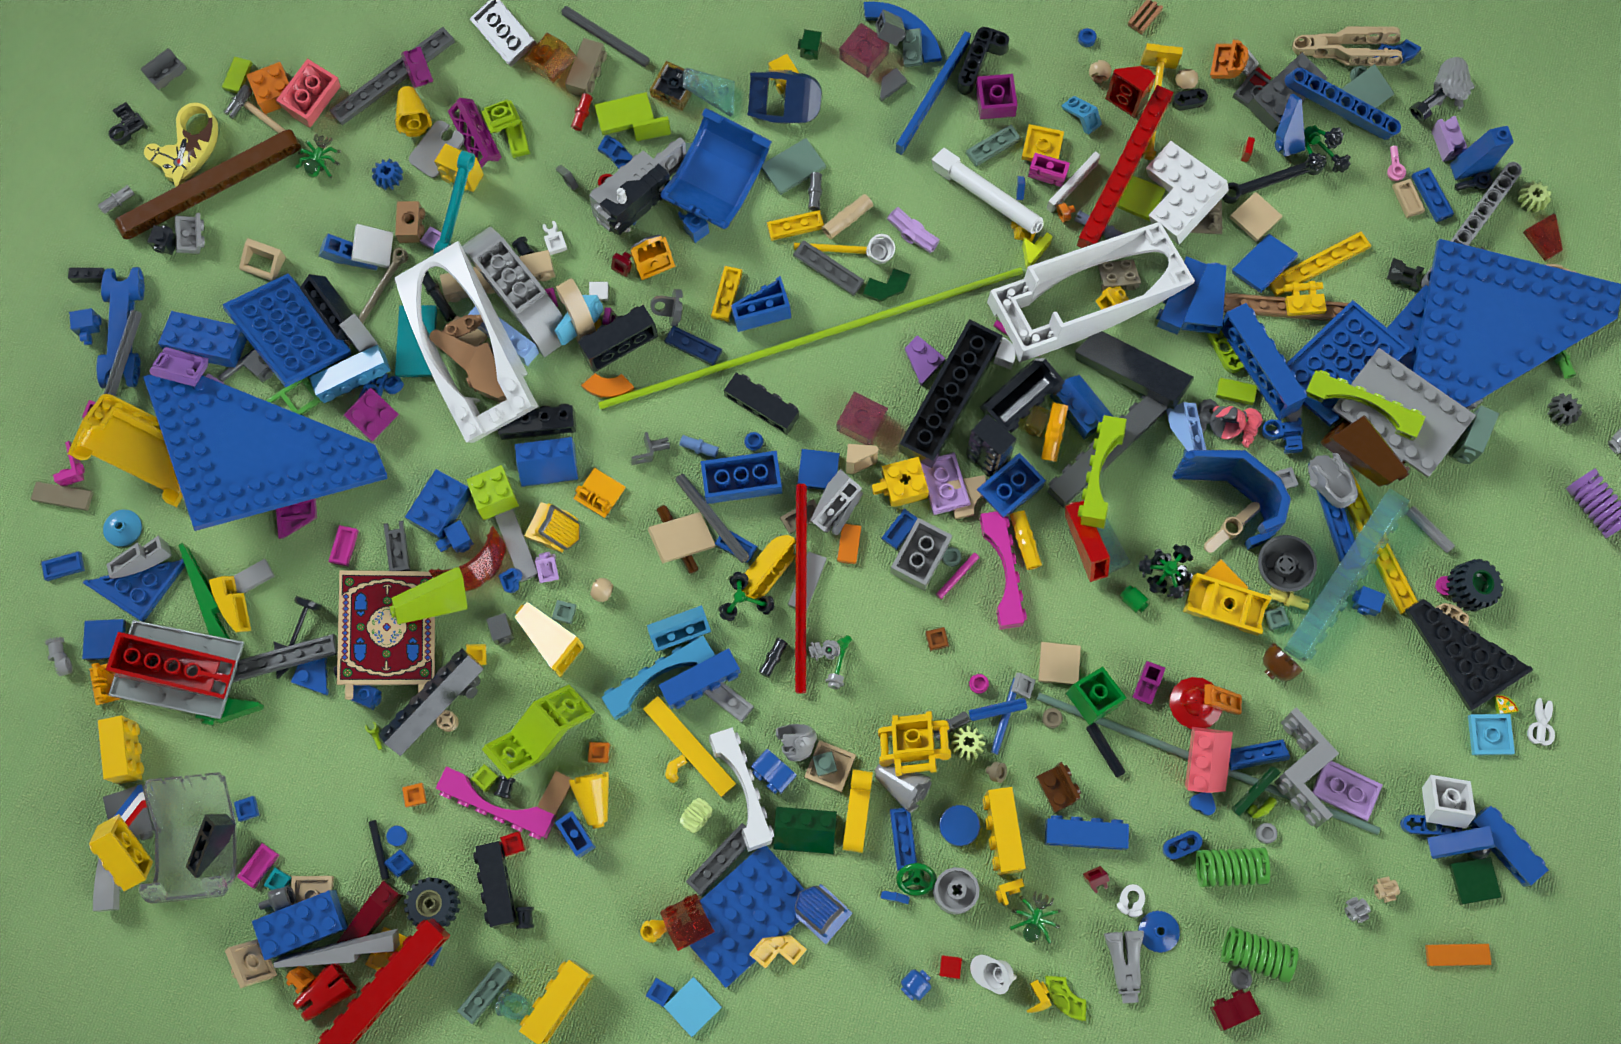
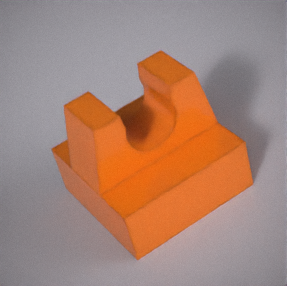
M298 966L287 974L286 978L288 980L286 984L288 986L293 984L297 988L295 992L299 994L316 977L305 966Z

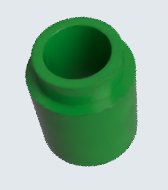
M1129 585L1120 594L1122 601L1135 613L1138 611L1142 613L1149 606L1147 603L1149 599L1136 587Z

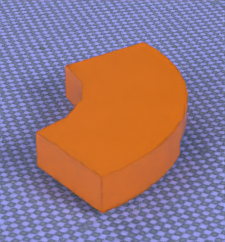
M595 373L581 385L585 391L600 398L617 397L635 389L622 374L615 378H603Z

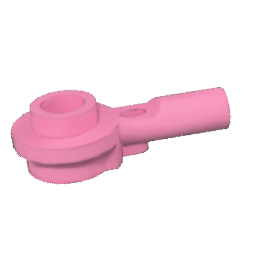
M1392 146L1390 147L1392 165L1389 166L1387 174L1390 180L1399 181L1405 177L1406 169L1403 165L1399 164L1398 147Z

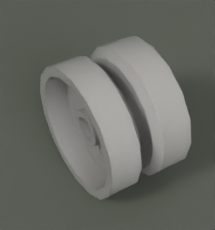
M954 867L945 870L937 878L933 889L936 904L948 914L958 915L967 912L975 905L979 898L977 879L964 868ZM953 888H958L959 894L953 895Z

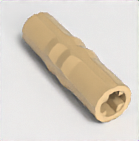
M863 194L852 204L845 207L843 211L839 212L833 219L822 226L825 235L832 239L853 222L857 221L861 215L873 207L871 199L866 194Z

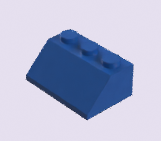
M1077 375L1064 380L1065 383L1062 384V390L1055 395L1053 393L1050 394V398L1054 403L1068 405L1066 418L1085 440L1097 431L1098 422L1103 421L1104 415L1114 416L1084 379Z
M572 437L515 444L516 463L522 487L578 480L576 450Z

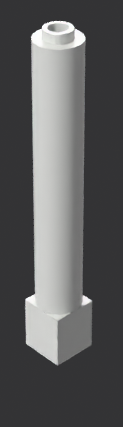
M943 148L931 159L934 171L949 181L953 179L1031 234L1037 233L1042 229V217L962 164L960 158L946 148Z

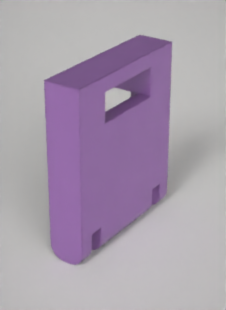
M166 347L150 368V374L195 387L208 367L209 358Z

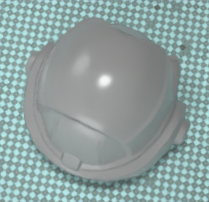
M790 724L776 729L777 738L784 744L782 752L789 761H802L811 755L814 743L817 740V735L813 728L804 724Z

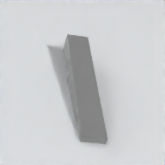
M398 929L283 955L274 962V968L355 962L364 953L392 952L400 945Z

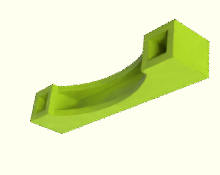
M1326 371L1314 372L1306 389L1307 397L1321 403L1324 399L1342 398L1360 402L1375 409L1387 418L1396 429L1395 434L1412 441L1417 438L1426 416L1422 415L1421 411L1413 408L1409 410L1403 407L1404 405L1400 402L1385 400V397L1381 394L1374 393L1373 395L1366 392L1367 389L1364 387L1349 385L1347 380L1330 377V374Z
M1104 415L1103 421L1098 422L1097 433H1099V438H1095L1093 450H1096L1095 455H1091L1089 466H1092V470L1087 472L1086 483H1088L1087 489L1084 488L1082 493V500L1085 501L1084 505H1080L1078 517H1081V525L1103 529L1105 527L1108 502L1103 500L1099 486V477L1108 455L1118 444H1123L1127 419Z

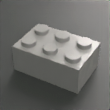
M918 518L891 566L890 573L925 591L952 540V535Z

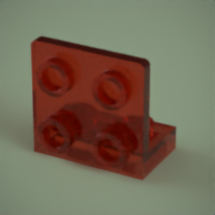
M697 894L687 896L682 901L669 905L660 912L677 951L714 933V929Z

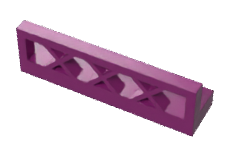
M459 98L448 110V113L457 131L464 136V145L467 151L475 154L477 159L479 151L481 152L483 158L480 161L478 159L481 168L488 161L498 162L502 156L473 99ZM458 108L460 110L459 119L455 113L458 110ZM464 122L467 124V133L464 131ZM471 136L474 138V148L471 145Z

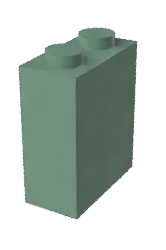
M1482 405L1474 412L1475 418L1460 436L1452 455L1460 463L1470 465L1484 452L1499 416V413Z

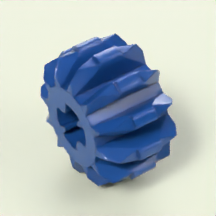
M390 158L387 162L382 159L381 164L375 162L376 168H372V179L376 185L382 187L385 191L388 187L393 190L394 185L399 186V181L403 180V170L399 167L398 162H393Z

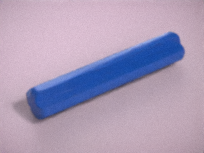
M1025 698L972 709L969 710V717L971 721L1024 710L1027 709V702Z

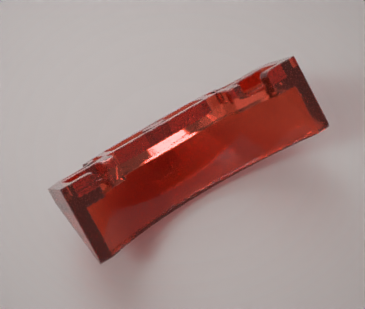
M494 526L490 528V533L487 534L488 539L481 551L469 562L459 566L463 576L465 592L477 589L491 580L502 565L501 563L506 553V544ZM430 569L429 572L435 578L451 569Z

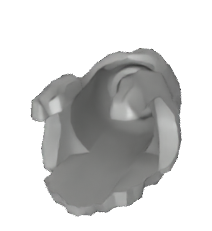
M1460 57L1449 58L1444 61L1433 83V92L1443 88L1446 96L1450 99H1455L1454 106H1458V110H1460L1464 106L1463 101L1471 95L1470 90L1475 87L1471 81L1467 62ZM1443 100L1440 101V102H1439L1438 104H1436V105H1439V106L1442 105Z
M1332 453L1333 458L1327 455L1316 456L1313 460H1310V465L1308 466L1310 486L1318 490L1334 507L1345 508L1355 502L1358 497L1355 480L1351 470L1340 458V455Z

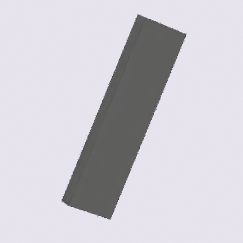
M804 240L793 254V257L852 296H855L864 283L862 278Z
M743 823L687 879L686 882L700 896L747 848L742 836V830L746 828Z

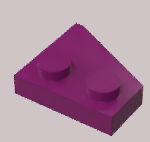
M316 499L276 509L278 539L286 538L317 519Z

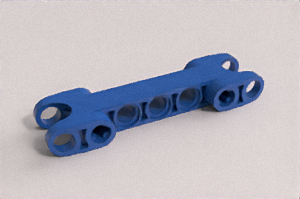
M133 267L128 278L124 281L117 280L116 272L113 268L105 269L103 274L101 296L103 301L110 302L107 354L98 355L97 379L102 389L106 388L130 312L134 310L135 301L144 299V276L140 267ZM132 347L123 371L128 387L137 386L141 367L140 356L138 353H132Z

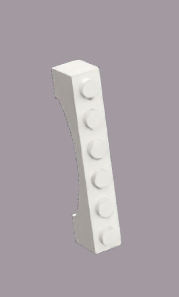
M733 728L711 734L709 742L715 758L720 757L730 766L740 781L745 794L748 819L746 828L742 830V836L748 852L770 845L774 833L772 827L767 826L765 820L767 813L764 806L761 807L758 801L761 799L758 788L753 787L752 781H754L751 769L747 770L745 764L747 757L745 752L740 750L739 744H741L738 733H734Z

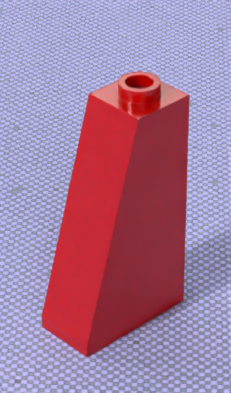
M1084 500L1072 502L1065 506V518L1089 582L1108 577L1110 556L1096 527L1081 525V517H1078L1079 507L1084 505Z

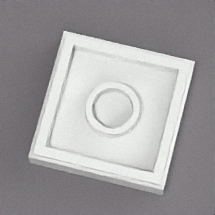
M357 224L355 226L351 260L388 268L390 265L393 232Z

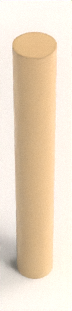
M249 101L244 104L247 110L277 133L285 130Z

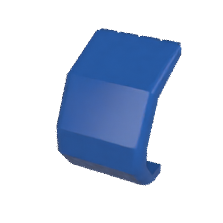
M705 108L702 113V122L693 143L679 169L662 190L661 197L722 229H726L740 210L754 184L772 141Z
M1190 450L1185 453L1172 475L1175 480L1227 481L1249 500L1259 503L1261 507L1260 513L1264 520L1258 526L1260 534L1248 538L1244 543L1247 550L1268 542L1286 522L1291 498L1281 478L1246 450Z

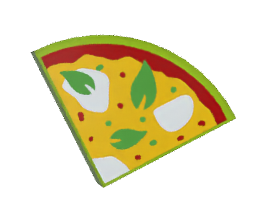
M1500 694L1493 697L1497 714L1519 712L1516 703L1509 697Z

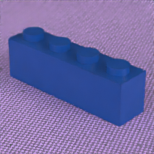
M1187 256L1184 263L1195 282L1164 300L1163 304H1166L1164 310L1160 309L1156 317L1159 320L1156 327L1176 335L1179 333L1207 264Z
M728 648L661 683L659 687L670 709H679L686 705V701L702 697L704 691L709 689L713 691L719 688L721 682L726 680L728 682L733 681L741 671Z
M1492 806L1483 808L1469 824L1471 829L1491 827L1495 847L1491 848V851L1523 887L1531 886L1548 871L1544 860L1531 851V846L1528 842L1521 839L1516 834V829L1504 821L1498 809Z
M1051 815V819L1048 818L1045 821V845L1127 850L1129 845V824H1124L1123 820L1113 819L1109 823L1103 822L1101 818H1091V821H1083V817H1071V820H1065L1063 816Z

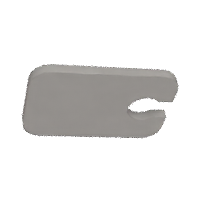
M444 121L434 123L409 156L410 163L431 178H435L440 174L434 161L444 144L446 143L459 149L464 143V136L457 130L454 131L450 140H442L443 132L447 131L450 127Z

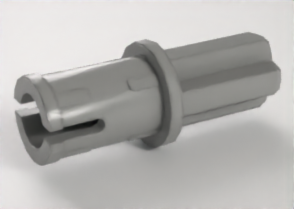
M126 185L117 193H112V196L100 203L98 207L106 214L116 206H121L122 202L135 194Z

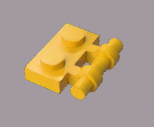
M1308 281V283L1292 282L1291 284H1285L1284 291L1292 293V296L1285 298L1287 315L1325 314L1327 310L1324 294H1316V290L1323 289V282ZM1308 290L1309 295H1300L1299 291Z

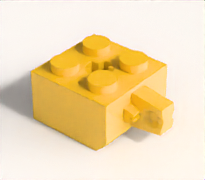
M919 457L882 466L881 473L883 478L880 479V483L871 486L873 495L883 493L884 496L889 497L891 507L928 499L929 495ZM906 480V482L908 481V484H904V482L902 483V481Z

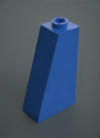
M1503 126L1488 130L1450 163V167L1455 180L1473 177L1480 172L1490 173L1514 143L1509 127Z
M1220 263L1207 264L1181 330L1220 333L1223 326L1227 265H1221Z

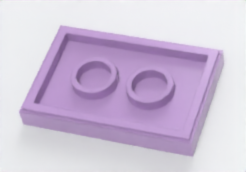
M955 452L939 456L933 468L921 463L929 490L928 499L933 515L971 505ZM959 480L961 488L954 489L947 482Z
M1330 761L1320 770L1312 792L1319 800L1367 822L1383 785L1336 762Z

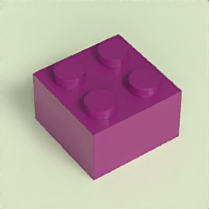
M1013 74L977 77L976 95L980 120L1015 117L1018 105Z
M369 388L346 411L343 417L370 442H373L399 414L372 388Z

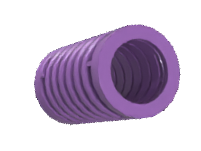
M1595 468L1565 489L1572 497H1575L1574 500L1576 502H1580V508H1585L1584 513L1589 514L1588 518L1590 520H1594L1593 524L1595 526L1601 525L1598 530L1607 539L1621 529V500H1617V494H1612V488L1606 489L1609 486L1607 482L1601 483L1603 477L1599 476L1600 474Z

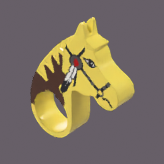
M189 103L179 110L176 117L177 143L175 145L160 147L152 143L148 144L144 149V155L153 166L163 169L165 177L169 181L174 182L175 187L184 183L204 165L217 142V119L209 108L201 103ZM199 113L207 114L209 117L208 124L199 134L192 135L186 131V123L190 117Z

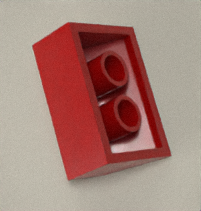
M1142 66L1115 69L1105 99L1135 118L1147 104L1156 75L1151 70L1145 69Z

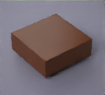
M945 627L925 631L930 651L949 647Z

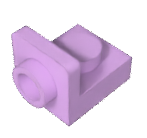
M544 552L540 553L539 557H536L535 563L540 583L559 579L555 554Z

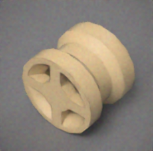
M444 710L436 719V724L443 731L452 732L458 727L459 720L453 712Z

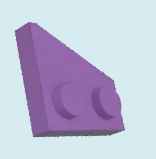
M918 335L905 347V353L911 362L913 371L916 373L919 384L922 386L944 363L945 357Z

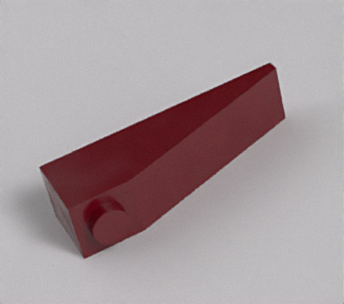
M382 881L337 943L371 935L404 895L389 882Z

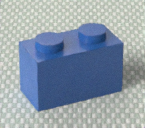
M573 811L555 822L576 857L581 858L596 848Z

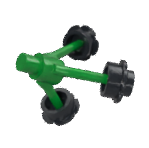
M735 572L729 579L732 587L737 590L734 594V601L721 605L719 607V615L723 620L733 621L735 616H737L736 604L745 601L757 604V609L763 612L764 615H768L775 607L774 599L771 596H762L758 600L747 597L746 593L742 590L748 585L747 580L749 578L745 573Z

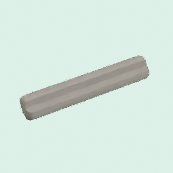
M1415 506L1407 511L1406 514L1446 553L1455 547V544Z

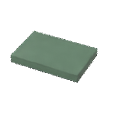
M1375 64L1341 88L1375 108L1395 94Z
M807 138L764 162L761 169L778 193L782 195L810 178L812 172H820L825 169L826 165Z

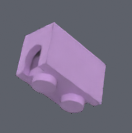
M1452 116L1445 122L1443 119H1439L1431 131L1442 161L1456 159L1467 149L1456 116Z

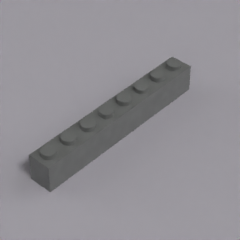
M1143 395L1141 397L1143 400L1139 404L1135 402L1128 409L1130 412L1126 416L1122 414L1119 418L1127 419L1123 444H1118L1111 451L1103 464L1101 472L1166 413L1169 407ZM1094 441L1089 445L1090 449L1086 453L1081 452L1076 457V462L1072 466L1068 464L1062 470L1063 474L1059 478L1054 477L1048 484L1049 489L1047 493L1063 508L1088 486L1086 475L1088 471L1091 472L1092 466H1089L1091 455H1095L1096 450H1093Z

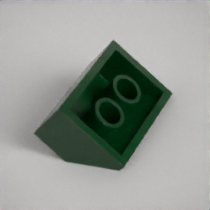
M776 806L773 849L834 855L837 811Z

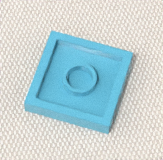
M1510 714L1468 715L1472 755L1515 754Z
M694 977L663 1006L691 1037L722 1008Z

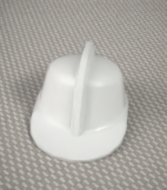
M978 955L972 959L970 970L974 980L982 987L997 994H1005L1012 982L1017 978L1013 973L1012 967L1006 961L996 960L986 955Z

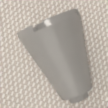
M879 764L875 769V778L910 813L919 807L916 803L920 799L924 800L932 784L930 777L918 772L906 773L903 776L896 777L895 764L887 767Z

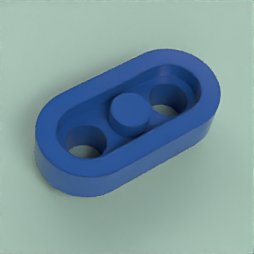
M1188 831L1169 839L1162 847L1163 854L1170 860L1181 858L1198 850L1202 846V837L1195 831ZM1188 838L1193 839V845L1188 844ZM1170 846L1175 847V853L1169 851Z

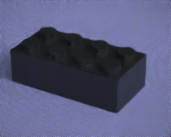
M642 305L634 307L624 316L616 317L612 323L600 326L596 332L584 335L578 341L585 360L593 373L657 338L658 334L655 322L645 306Z
M986 414L971 430L966 452L967 458L971 463L978 464L985 475L988 477L993 476L1010 461L1017 439Z

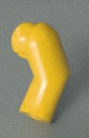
M683 754L670 761L667 765L665 777L670 783L678 781V768L688 763Z

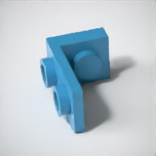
M1073 96L1062 105L1063 110L1080 118L1084 133L1089 135L1102 125L1097 107Z

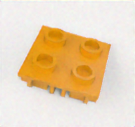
M594 468L584 484L576 488L575 492L577 494L573 499L606 518L626 487Z
M94 663L92 668H89L96 706L121 699L109 696L114 676L106 671L107 664L100 665V663Z

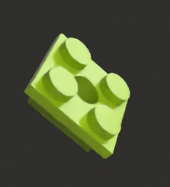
M506 99L485 107L481 111L490 133H498L506 127H513L521 122L512 100L508 101Z

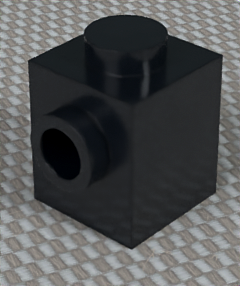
M153 226L147 242L155 252L173 255L176 247V236L172 229L167 226Z

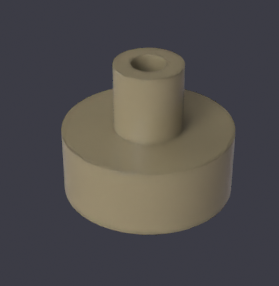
M994 762L991 767L988 766L986 768V773L989 774L991 781L1002 783L1007 775L1005 763Z

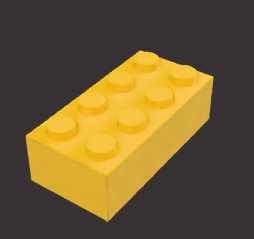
M1006 787L988 790L984 798H982L983 809L988 812L985 822L987 830L991 831L989 847L990 851L994 850L995 857L992 859L993 870L997 871L998 875L1022 872L1026 867L1013 788Z
M573 960L564 961L557 970L558 976L555 980L551 979L545 987L546 993L544 996L537 998L532 1006L534 1008L530 1015L527 1014L520 1023L522 1027L519 1032L536 1044L548 1043L594 976Z

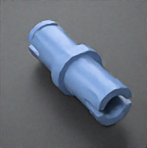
M685 435L681 437L679 444L682 447L694 450L696 454L702 453L716 458L719 447L708 444L702 439L697 440Z

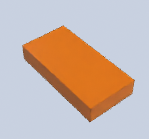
M851 524L843 526L837 562L856 564L861 526Z

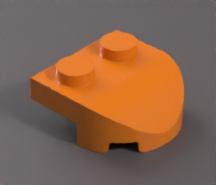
M1233 40L1232 44H1216L1210 73L1211 79H1232L1243 72L1249 59L1248 48L1241 41Z

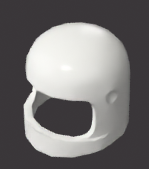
M886 234L875 235L868 243L867 256L875 264L886 263L895 253L893 240Z

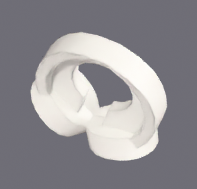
M1134 884L1126 886L1121 892L1117 908L1125 915L1128 914L1131 917L1141 916L1143 914L1142 907L1145 902L1143 889ZM1130 891H1136L1139 899L1133 904L1132 909H1129L1127 894Z

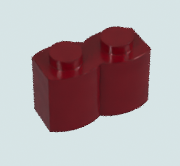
M1242 988L1231 993L1233 997L1228 1000L1222 997L1213 1001L1214 1006L1210 1007V1010L1220 1031H1225L1261 1014L1250 990L1244 992Z

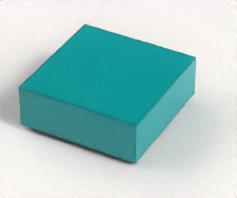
M274 867L264 886L270 890L282 888L290 884L292 877Z

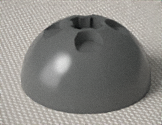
M1280 535L1270 539L1262 547L1258 557V569L1263 580L1273 589L1281 592H1295L1303 589L1313 580L1317 570V560L1312 548L1305 541L1291 535Z

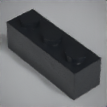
M69 268L68 279L72 283H102L105 269Z

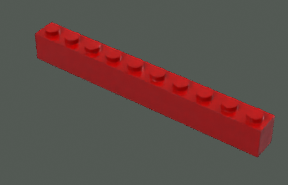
M1159 85L1156 86L1079 236L1078 247L1084 248L1099 243L1171 102L1173 91Z

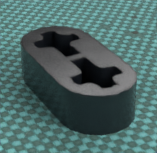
M1204 89L1178 92L1173 99V106L1177 110L1202 107L1206 103L1208 94Z

